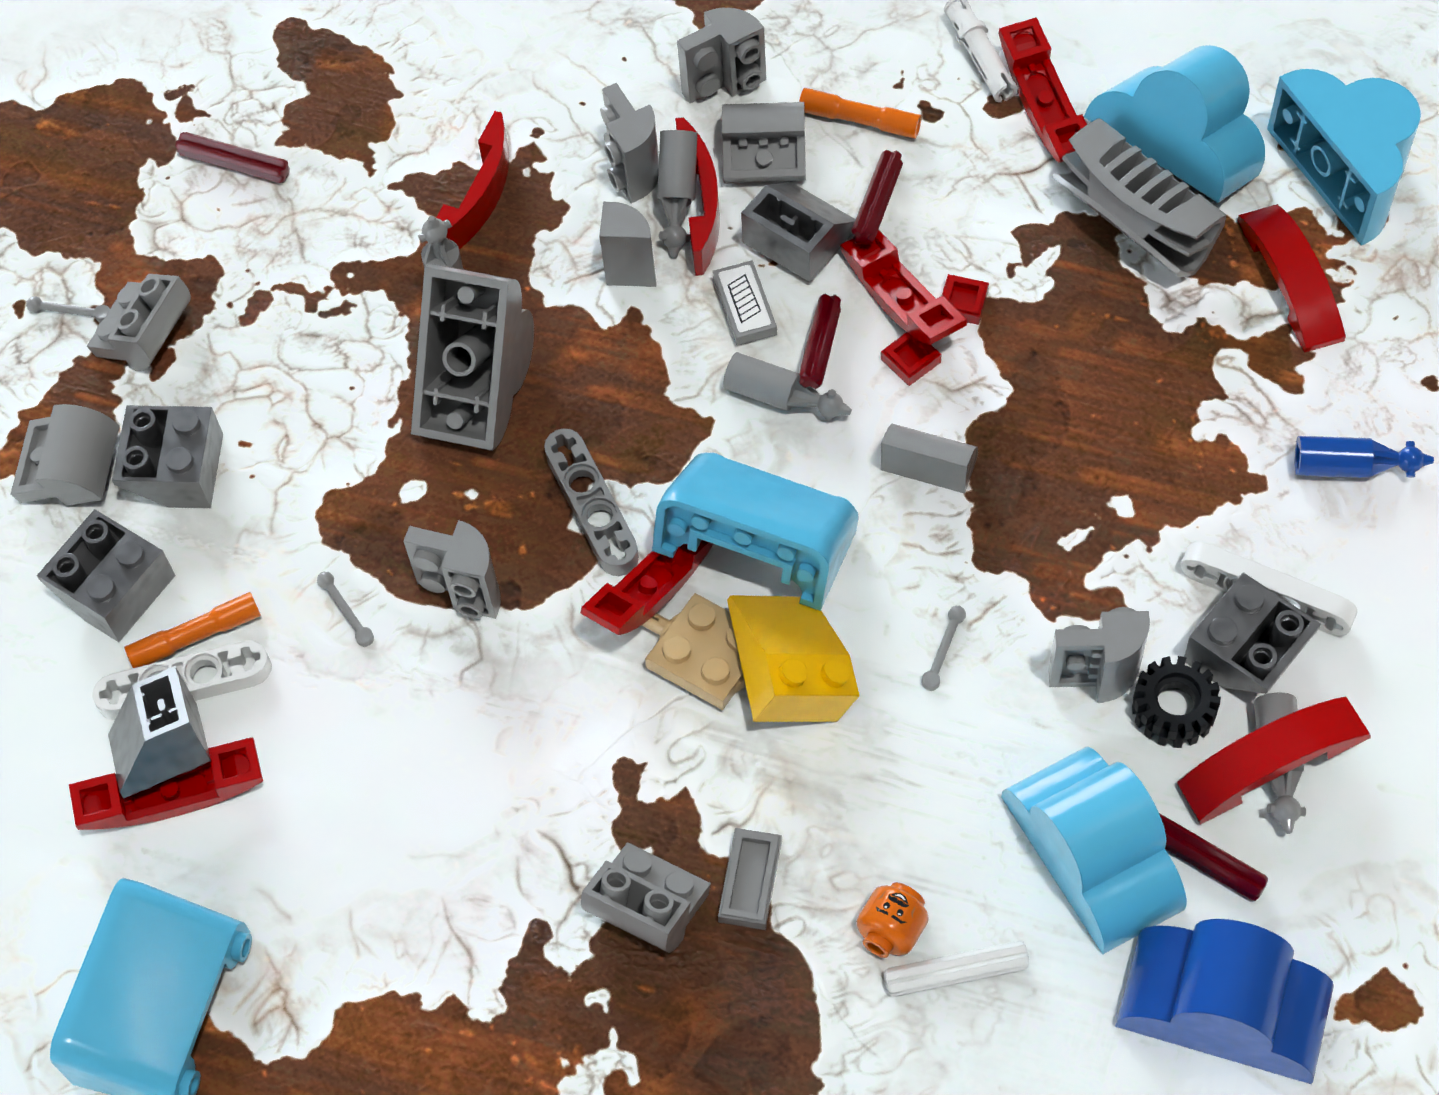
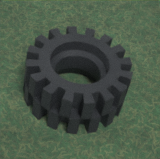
M1170 656L1163 657L1160 666L1155 661L1148 665L1147 672L1142 671L1138 678L1133 696L1132 714H1136L1135 723L1138 728L1145 726L1144 735L1148 739H1151L1154 734L1159 736L1157 743L1159 745L1165 746L1167 739L1173 740V748H1182L1183 741L1187 739L1191 746L1197 743L1199 735L1204 739L1209 733L1211 726L1213 727L1221 700V697L1218 696L1220 688L1218 682L1211 683L1213 674L1209 669L1203 674L1200 673L1202 664L1194 660L1191 667L1185 666L1187 657L1178 656L1176 664L1171 663ZM1166 689H1179L1191 696L1194 708L1185 715L1170 714L1160 707L1158 696Z

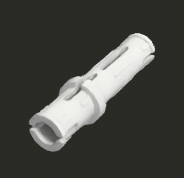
M949 0L944 6V12L956 29L958 43L969 52L981 76L988 85L996 102L1002 101L1000 93L1004 101L1011 99L1017 93L1018 87L986 34L988 33L986 25L975 16L968 0H960L962 5H960L958 0Z

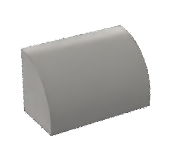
M603 201L599 238L606 284L614 286L656 287L651 232L647 220L637 209L627 204Z
M890 424L881 442L882 471L965 494L978 457L977 446L897 424Z

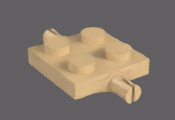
M694 593L682 611L672 619L668 620L656 613L641 625L660 635L659 641L645 658L647 669L721 710L726 707L735 693L746 687L732 620L728 610Z

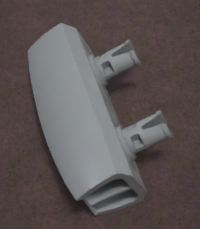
M1100 118L1089 123L1074 134L1069 141L1075 151L1064 155L1062 158L1072 172L1069 174L1055 173L1052 178L1179 277L1195 275L1206 261L1225 224L1226 214L1218 208L1216 201L1209 202L1206 199V195H1196L1189 190V186L1186 183L1177 181L1173 177V173L1160 168L1156 160L1152 157L1147 158L1141 153L1142 150L1139 147L1130 145L1126 142V138Z

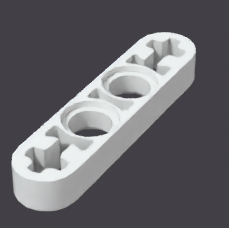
M1205 542L1191 543L1180 564L1182 571L1189 578L1225 593L1244 572L1321 623L1318 630L1331 635H1347L1358 613L1355 604L1341 595Z
M252 640L241 641L109 674L102 677L95 684L92 698L103 716L115 720L132 684L174 666L179 671L194 700L197 701L263 683L272 671V663L264 646L259 642ZM254 657L253 669L245 671L243 666L246 664V658ZM227 661L231 666L229 667V670L232 674L228 677L227 672L223 666V663ZM210 665L217 669L215 677L210 682L199 684L193 681V676L200 667ZM120 690L122 694L118 697L119 702L111 704L109 700L113 696L112 692Z

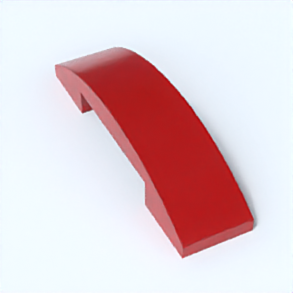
M1037 17L999 28L998 34L1012 79L1018 87L1017 92L1025 111L1048 152L1058 163L1064 162L1063 156L1075 151L1069 139L1085 127L1087 123L1083 114L1076 115L1051 62L1052 49Z
M494 111L478 140L483 165L459 209L443 204L436 217L442 221L447 219L450 221L452 227L447 229L446 238L454 241L459 249L469 242L488 220L501 197L506 183L509 168V146L503 115L498 111Z
M683 117L675 118L676 130L697 132ZM697 134L696 174L699 177L704 216L688 217L695 276L704 275L710 265L717 246L720 229L717 177L710 153L699 134Z
M1278 204L1238 215L1237 221L1253 252L1261 251L1290 308L1287 319L1304 353L1344 342L1346 334L1328 280L1309 242L1291 216Z
M879 229L875 240L869 245L863 242L858 244L853 238L840 244L841 251L870 295L896 324L915 339L931 345L967 326V319L944 296L936 299L899 261L898 249Z
M701 540L696 552L688 550V544H683L678 547L673 558L651 551L617 585L613 586L606 583L581 607L580 613L617 635L633 631L652 618L675 596L692 576L714 544Z
M1346 696L1324 701L1281 717L1243 736L1199 764L1179 780L1177 785L1201 825L1242 804V795L1323 754L1329 760L1370 739L1371 734Z
M253 737L208 748L211 761L198 766L192 771L179 774L154 785L148 790L140 791L124 799L119 792L115 773L68 784L76 828L78 830H96L140 825L191 813L235 797L263 782L255 740Z

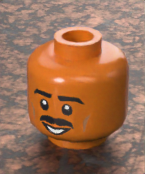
M896 882L892 883L891 886L877 887L856 920L858 931L864 937L863 945L865 948L882 958H887L889 954L897 956L907 955L913 949L929 920L927 910L924 907L925 901L917 891L902 883Z

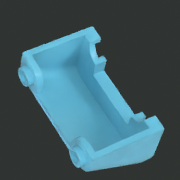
M700 453L690 461L667 488L657 506L652 551L673 558L678 547L688 544L687 549L696 552L701 540L761 560L783 568L781 583L789 585L791 580H793L800 587L802 596L799 604L821 611L856 534L859 517L855 507L843 497L834 496L727 459L717 453Z
M126 878L120 879L110 894L54 1032L50 1048L52 1064L72 1085L109 1095H196L201 1075L199 1071L195 1070V1062L190 1055L223 968L233 969L238 962H244L249 954L252 936L247 925L244 922L147 884Z

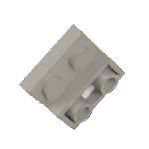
M716 8L704 12L705 27L677 40L681 90L689 103L702 97H708L722 87H725L730 95L734 97L746 90L754 89L761 82L767 80L764 26L756 17L746 11L736 8Z
M616 82L602 89L604 107L600 108L601 117L607 133L603 135L605 141L604 149L612 166L607 169L614 189L617 192L623 190L632 204L647 196L658 182L659 151L655 115L650 104L635 111Z
M804 102L722 104L724 183L806 180Z
M148 274L141 283L127 282L125 287L118 293L116 301L104 320L97 326L95 334L86 347L96 357L126 360L135 371L148 369L190 302L191 295L187 286L179 276Z
M67 404L54 405L51 417L30 420L10 495L20 503L57 497L66 506L102 500L120 425L96 410Z
M460 520L457 522L453 536L409 526L403 542L417 584L435 593L448 591L453 609L470 618L485 616L496 619L500 609L501 594L489 548L483 535L475 527Z
M1119 607L1109 612H1101L1098 629H1090L1084 625H1071L1064 629H1055L1048 670L1049 687L1096 686L1097 703L1109 702L1124 695L1134 685L1140 671L1150 626L1149 611H1135L1129 607Z
M627 842L611 863L606 860L584 888L581 895V908L670 953L683 941L686 926L708 897L711 883Z

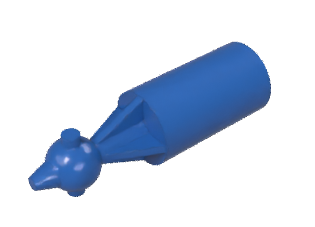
M1298 436L1295 445L1294 462L1297 476L1370 478L1399 466L1401 470L1406 472V477L1414 478L1416 471L1420 470L1423 466L1434 463V457L1424 454L1419 448L1415 447L1414 441H1407L1406 447L1397 452L1372 440V438Z

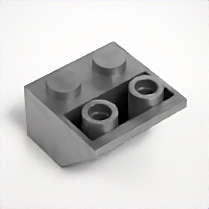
M792 182L765 185L741 212L743 243L811 282L839 250L840 244L846 242L853 234L851 230L856 219Z
M126 405L112 477L113 484L168 508H211L223 440V432L213 408Z
M94 509L36 576L85 622L120 642L176 575L163 550Z
M1243 572L1189 636L1184 657H1187L1185 663L1192 666L1194 660L1202 664L1200 673L1203 674L1209 669L1213 674L1212 681L1214 683L1218 682L1220 687L1267 694L1318 631L1321 623Z
M176 666L132 684L108 733L119 792L123 799L140 791L148 790L158 783L184 772L192 771L198 766L211 761L197 703Z

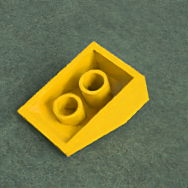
M730 595L727 599L753 722H838L860 696L850 654L823 612L799 604L801 597Z

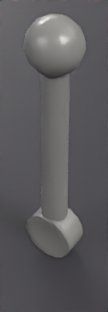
M32 296L26 301L27 309L33 313L40 310L95 317L98 322L104 320L110 310L106 305H99L93 309L43 302L37 296Z
M321 572L317 577V584L321 588L327 589L356 632L355 638L357 643L363 647L371 645L374 641L372 630L368 627H363L335 587L334 576L330 572Z
M953 606L949 610L948 617L950 621L930 671L925 672L922 676V686L928 691H934L940 686L939 672L958 623L963 622L966 618V612L961 606Z

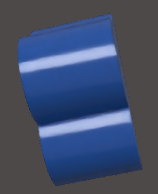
M1208 919L1197 923L1194 930L1175 926H1150L1142 929L1139 933L1115 1027L1312 1084L1334 984L1329 976L1319 969L1293 959V947L1284 938L1250 923L1229 919Z

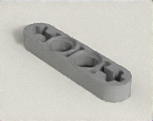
M571 429L555 430L545 440L544 448L548 465L602 569L613 576L627 575L638 564L639 555L636 540L582 437ZM564 445L572 452L574 464L569 467L564 454L558 451V448ZM578 477H589L594 481L593 487L586 492H576L570 487L573 480ZM595 511H607L612 515V520L602 527L593 526L588 522V518ZM612 537L615 538L619 550L625 552L623 559L618 560L615 555H611L608 540Z

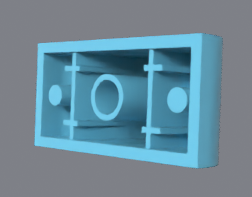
M1199 46L1163 67L1153 66L1143 69L1094 98L1084 115V118L1091 122L1098 118L1102 119L1126 138V142L1132 146L1136 145L1142 150L1141 153L1147 158L1152 157L1159 166L1169 170L1173 175L1217 203L1259 176L1265 161L1263 137L1254 122L1243 114L1250 94L1247 74L1236 57L1217 46Z
M1300 69L1279 77L1267 130L1362 246L1375 239L1382 232L1386 224L1398 183L1402 178L1417 132L1421 111L1413 94L1402 85L1391 80L1366 78L1345 85L1341 80L1327 72L1315 69Z
M1084 747L1002 791L1001 798L1102 954L1138 936L1142 929L1156 926L1185 910L1187 905L1185 889L1172 859L1165 850L1166 833L1160 814L1142 782L1125 764L1115 762L1108 765L1094 749Z

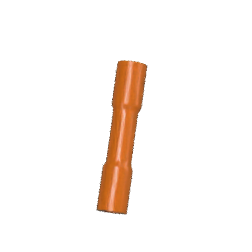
M803 88L799 102L805 103V113L872 126L884 132L916 139L921 126L922 115L890 107L872 106L809 88Z
M248 592L214 607L208 613L169 630L156 632L124 646L132 667L137 668L158 662L173 655L179 649L218 632H226L260 617L261 614L251 592Z

